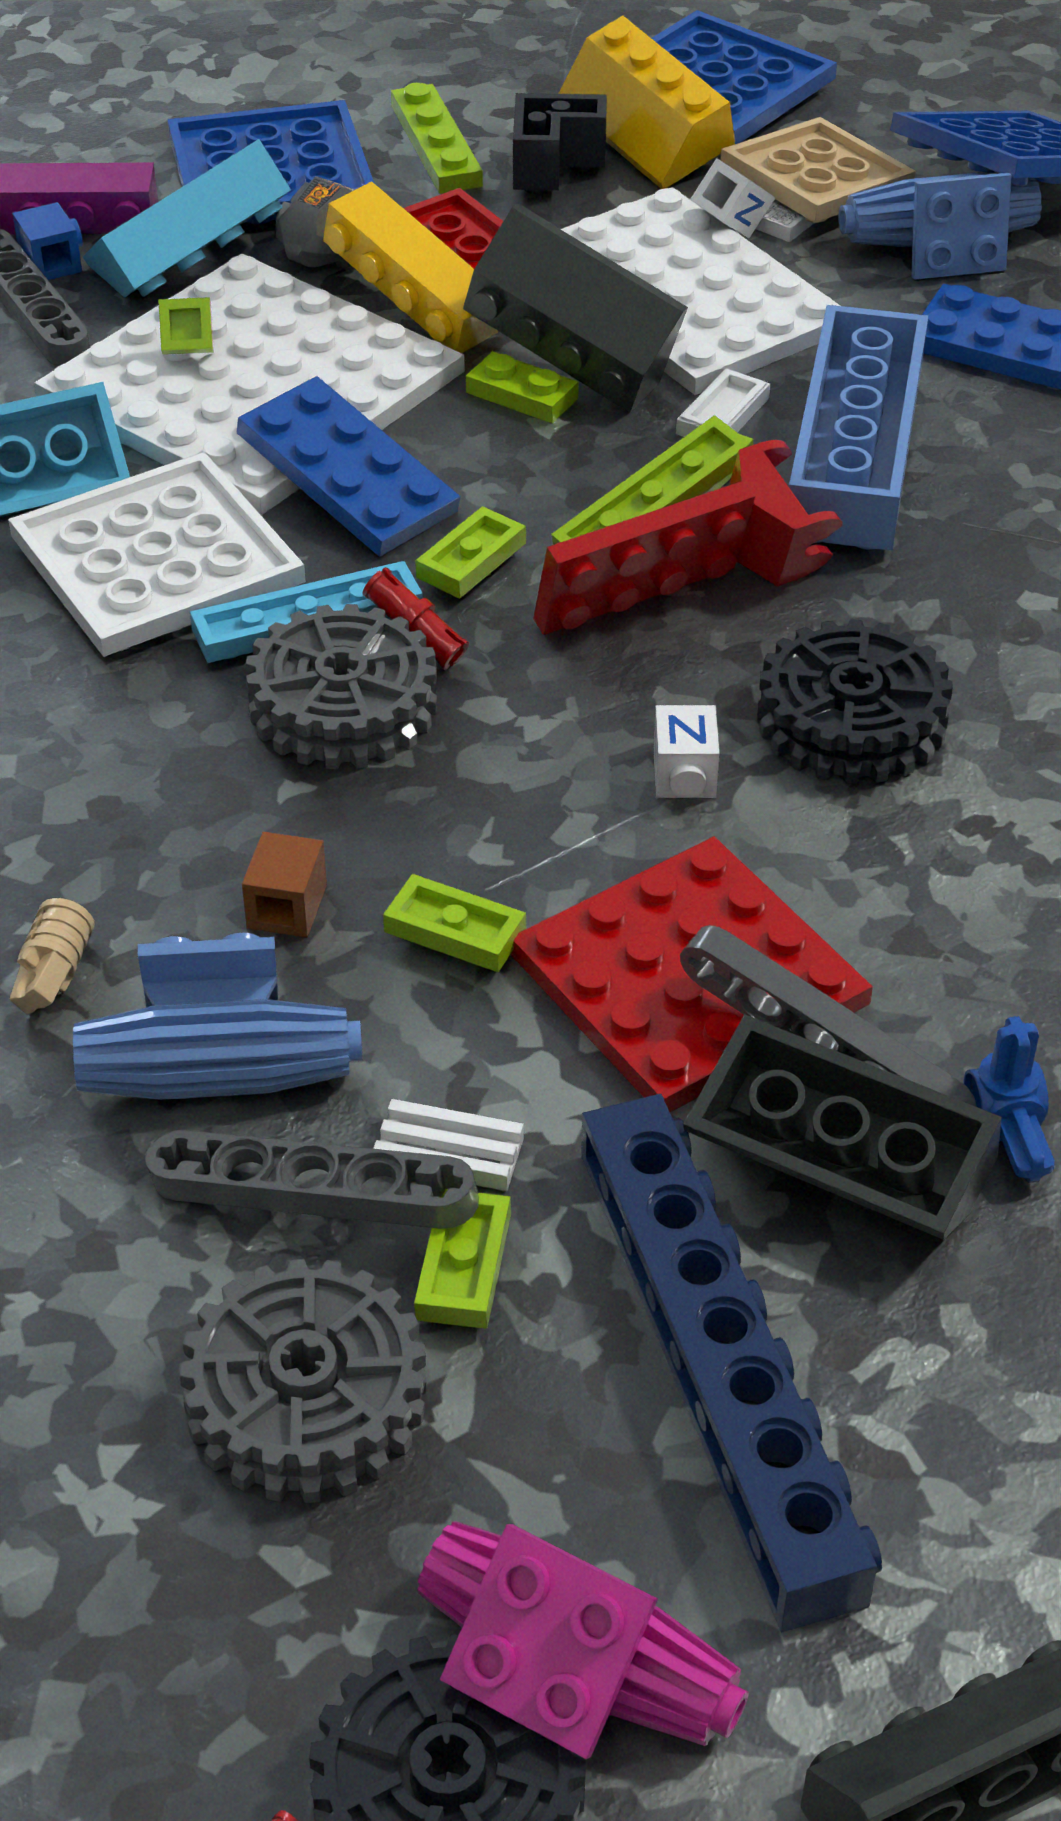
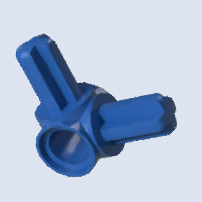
M1013 1016L1006 1019L1004 1027L997 1031L993 1053H990L982 1060L979 1068L969 1069L965 1072L963 1084L973 1094L976 1107L1002 1117L999 1140L1004 1145L1014 1173L1018 1177L1025 1178V1181L1028 1183L1039 1182L1042 1176L1052 1173L1055 1167V1160L1041 1129V1125L1048 1114V1090L1043 1071L1034 1060L1039 1031L1034 1023H1023L1020 1017Z

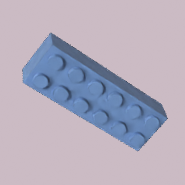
M836 305L826 306L789 488L808 515L822 511H833L841 519L843 526L827 538L814 543L825 542L856 546L866 550L883 549L893 551L921 375L928 315Z

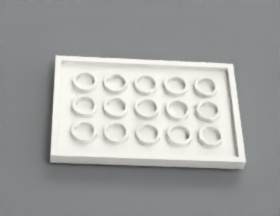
M673 187L660 189L653 195L634 202L623 203L613 210L594 217L583 218L578 223L561 229L688 307L664 372L694 395L702 393L725 369L745 375L819 344L826 306H840L830 297L820 292L799 275L786 268Z

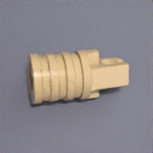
M63 898L48 899L40 905L30 932L18 955L17 962L20 964V968L10 995V1001L26 1014L33 1013L38 1008H45L51 1005L56 995L66 991L74 977L77 965L95 925L92 915L83 906Z

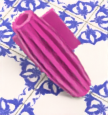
M453 1521L451 1525H447L442 1530V1534L439 1538H436L429 1555L425 1558L422 1572L418 1578V1594L462 1627L440 1677V1680L584 1759L592 1756L609 1715L706 1746L716 1733L728 1738L735 1729L749 1695L748 1691L738 1687L741 1669L657 1607L658 1598L513 1524H506L502 1535H498Z

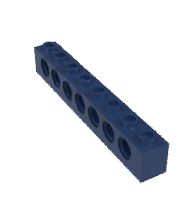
M662 1094L583 1112L582 1160L780 1632H786L870 1607L876 1573L882 1570L879 1545L870 1527L867 1525L859 1527L850 1508L852 1495L846 1472L838 1460L829 1462L821 1444L822 1427L817 1409L810 1398L801 1399L793 1383L794 1366L788 1346L783 1338L773 1339L766 1324L767 1308L762 1290L755 1279L747 1281L740 1267L741 1252L737 1236L729 1223L721 1225L715 1212L716 1199L711 1179L705 1170L696 1171L690 1158L692 1154L689 1133L684 1131V1121L681 1118H672ZM717 1341H725L732 1344H722ZM750 1400V1401L758 1402V1403H760V1404H759V1405H749V1404L742 1403V1402H740V1401ZM780 1462L788 1465L789 1468H775L766 1463ZM808 1526L820 1533L804 1534L798 1532L793 1527Z

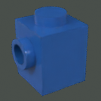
M58 202L12 213L17 243L47 280L82 272L79 247L83 246L80 227L75 218H68Z

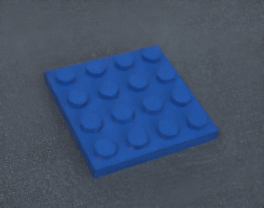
M698 10L651 38L730 102L735 144L741 143L836 79L837 62Z
M345 100L167 119L169 137L182 187L260 139L291 189L279 199L281 205L284 201L291 203L290 199L305 182L310 183L315 176L353 189H358L371 181L374 183ZM277 213L261 223H258L255 216L243 223L266 224L276 219Z
M1028 110L893 112L890 131L907 137V145L922 149L936 148L938 149V157L954 161L967 160L969 161L968 168L974 171L1011 174V184L1027 185L1029 178L1045 183L1061 184V122Z

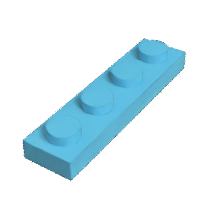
M405 561L193 610L190 611L191 628L207 663L252 653L253 643L257 638H269L268 627L275 622L284 625L290 623V614L298 611L311 615L316 613L317 606L329 605L333 611L343 610L346 604H357L359 611L367 613L375 607L378 608L370 599H366L362 592L371 577L379 570L382 571L385 567L390 569L392 574L419 599L423 598V593Z

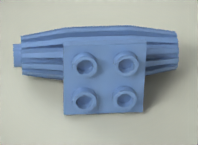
M967 173L905 179L850 194L846 200V205H841L839 208V227L842 234H848L851 243L913 247L912 278L914 280L1005 271L1007 265L1008 233L1037 224V221L1040 220V211L1042 210V197L1039 183L1034 178H1029L1027 185L1011 184V174Z
M234 933L224 937L222 940L191 941L184 937L171 936L159 939L155 943L138 944V960L146 1007L74 1023L73 1061L76 1088L78 1091L159 1100L263 1094L347 1076L350 1073L349 1061H362L360 1020L347 1021L346 1008L278 1001L274 937H258L251 933Z

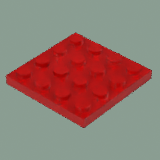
M715 836L519 932L513 941L514 950L510 954L643 1097L662 1094L669 1112L698 1098L744 1014L694 982L681 965L680 953L701 927L711 925L730 932L854 1013L871 1003L873 986Z

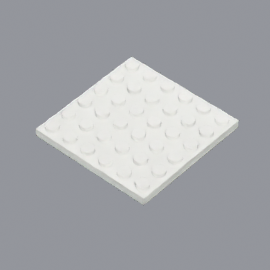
M240 254L205 277L199 278L195 283L173 297L168 298L210 297L214 353L163 355L161 351L158 305L139 318L130 321L126 326L107 338L93 344L91 348L67 363L58 366L54 371L34 382L36 396L104 382L120 443L163 465L205 452L256 511L263 515L300 488L237 434L239 416L318 376L377 427L383 430L465 372L464 354L444 346L438 341L422 336L403 327L401 324L389 321L367 311L361 306L334 296L326 290L319 289L286 272L266 265L251 256Z

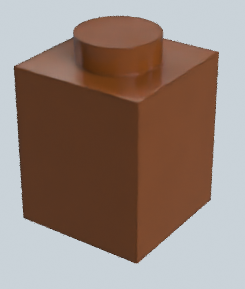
M262 832L242 882L247 929L308 938L327 886L324 840Z

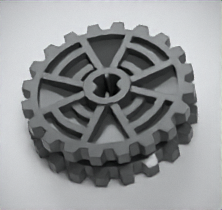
M346 604L343 610L333 611L329 605L317 606L315 614L307 615L302 611L290 614V623L284 625L275 622L268 627L269 638H257L253 643V655L247 656L246 683L251 723H256L257 735L262 741L273 739L274 751L282 756L290 752L296 753L298 763L310 765L313 761L320 760L325 762L326 769H338L342 762H352L356 768L368 767V760L370 758L378 757L385 762L395 758V749L399 746L410 750L417 744V732L427 733L432 726L431 715L436 714L437 667H435L433 647H426V636L421 630L409 632L408 620L401 616L393 620L387 619L383 609L375 607L367 613L359 611L357 604Z
M304 1259L289 1260L287 1270L280 1273H274L268 1265L253 1270L254 1281L245 1286L232 1280L222 1287L224 1301L220 1305L205 1303L198 1311V1323L202 1330L187 1331L183 1341L184 1354L191 1360L179 1363L181 1387L185 1388L183 1390L185 1414H189L190 1418H192L188 1422L189 1434L194 1445L208 1443L204 1451L205 1462L214 1472L225 1467L231 1468L232 1485L244 1492L255 1483L265 1486L266 1499L278 1502L283 1500L288 1491H299L304 1503L320 1502L323 1489L335 1487L342 1496L357 1492L358 1477L368 1474L378 1480L389 1472L387 1456L391 1452L405 1455L413 1444L412 1433L407 1426L422 1425L425 1414V1402L420 1398L422 1394L427 1393L425 1370L422 1369L426 1366L425 1343L414 1341L419 1335V1323L414 1313L399 1314L402 1307L401 1296L392 1287L381 1292L374 1289V1275L364 1270H360L352 1277L342 1274L341 1262L326 1260L320 1270L308 1269Z

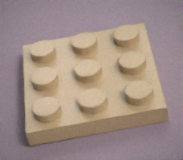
M821 117L723 148L720 161L776 197L777 201L806 217V221L814 223L824 222L827 218L838 215L840 206L846 205V200L850 194L905 179H915L916 171Z

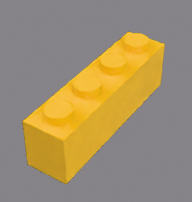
M371 181L328 204L323 241L333 252L339 254L362 274L365 280L372 283L394 302L401 311L405 312L426 330L435 341L463 353L498 333L496 329L463 309L474 269Z

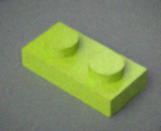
M492 351L466 375V393L553 424L578 399L579 381L559 375L553 370L542 369L516 360L510 355Z
M482 506L415 560L416 578L460 599L526 544V526Z
M412 874L384 912L383 924L385 933L499 972L514 950V939L519 932L526 929V912Z
M445 1189V1192L442 1194V1196H439V1198L444 1197L448 1189ZM478 1193V1208L473 1217L464 1224L453 1228H431L414 1301L417 1321L488 1328L511 1217L510 1196Z

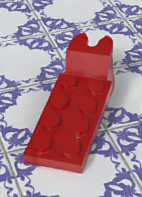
M769 440L739 449L729 486L548 546L533 619L543 635L563 628L573 629L582 625L588 619L611 611H625L637 602L660 594H673L683 586L708 577L712 579L719 578L731 569H734L736 562H739L778 587L807 576L826 564L833 555L829 548L816 544L810 545L830 536L843 526V522L833 511H822L808 515L775 468L792 455V451L784 441Z

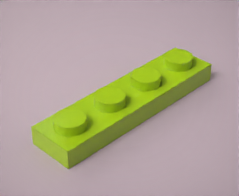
M411 83L405 86V88L391 90V107L438 193H446L457 188L467 190L483 187V170L433 84Z
M712 416L551 534L553 545L702 495L733 472L739 449L751 446V443L717 416Z

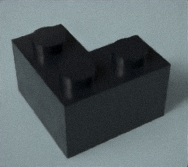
M516 93L513 126V190H525L535 194L544 193L548 190L559 191L560 167H571L580 171L590 170L594 167H605L607 95Z

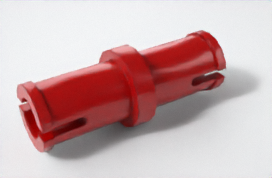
M385 567L382 571L379 570L367 582L362 592L363 596L366 599H370L379 609L385 610V614L391 620L400 616L408 620L409 632L421 630L426 636V647H433L435 660L440 664L441 668L444 670L449 669L450 666L455 665L465 654L469 647V642L458 635L434 613L436 607L428 598L419 599L392 574L390 569Z

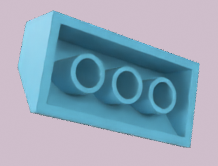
M260 139L101 237L83 258L89 267L124 298L137 290L142 297H145L167 282L163 276V273L176 265L181 272L186 271L206 257L202 249L216 240L220 248L244 233L240 225L255 216L258 223H261L280 211L283 207L279 199L291 189Z
M104 382L0 404V517L45 507L130 477Z

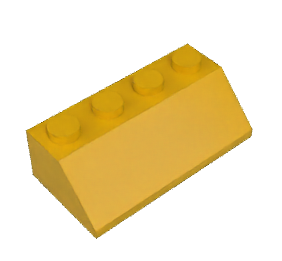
M623 15L586 38L558 93L607 95L606 142L660 189L671 186L721 154L723 148L735 145L730 102Z

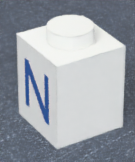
M716 158L690 200L726 225L750 238L776 197Z
M656 705L654 730L656 798H716L719 766L716 705Z

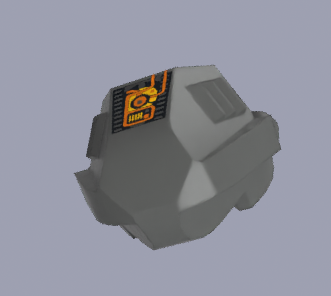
M315 176L310 183L305 182L290 199L291 203L285 201L282 203L283 208L276 214L275 236L284 244L289 260L307 267H319L336 262L337 267L342 269L351 267L339 254L331 250L323 241L328 204L356 189Z

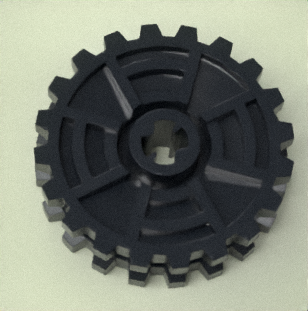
M832 620L822 622L820 630L813 631L807 627L796 630L795 640L782 638L776 643L775 653H767L764 658L763 671H760L759 683L761 699L758 700L757 719L760 720V733L762 738L772 739L771 750L777 756L790 755V766L799 771L807 767L816 769L817 778L828 780L833 775H841L846 783L858 784L861 777L870 776L876 783L888 781V774L894 771L906 776L914 772L915 761L924 764L930 762L933 759L935 747L941 748L945 741L949 719L948 712L953 691V682L948 680L949 668L945 662H935L936 650L930 645L919 647L915 644V635L909 632H904L900 635L890 632V625L879 623L874 628L864 626L862 620H850L847 626H838Z
M451 1634L446 1647L433 1648L426 1636L410 1639L409 1654L396 1658L387 1649H384L373 1655V1672L365 1678L351 1672L340 1683L341 1695L344 1699L341 1706L325 1704L318 1719L319 1729L326 1736L324 1740L311 1742L309 1755L310 1769L314 1770L313 1781L310 1783L314 1805V1821H575L578 1813L584 1812L586 1760L441 1681L440 1677L459 1634ZM451 1773L459 1774L462 1777L453 1780ZM444 1774L446 1781H439L435 1777Z

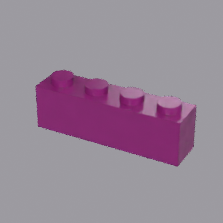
M154 162L0 163V229L5 230L10 235H14L16 233L12 213L58 202L69 219L75 218L77 220L81 234H108L158 202Z

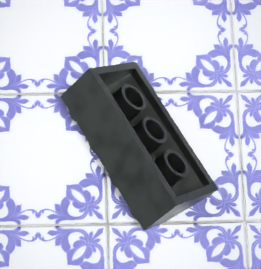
M516 203L509 211L475 267L463 309L631 413L660 383L688 307L529 209Z
M744 1014L683 1123L684 1131L944 1240L970 1214L998 1157L1002 1117Z
M1061 1640L1052 1641L1038 1648L1025 1660L1022 1667L999 1678H996L993 1673H986L975 1677L963 1685L956 1692L952 1700L926 1712L924 1707L918 1706L900 1713L884 1727L881 1734L858 1745H854L852 1741H841L826 1748L814 1758L806 1771L800 1807L808 1821H1004L1061 1793Z

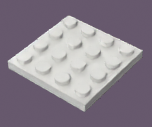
M205 452L8 519L11 537L103 657L118 651L127 650L134 645L191 625L190 611L291 588L306 582L305 568L302 561Z

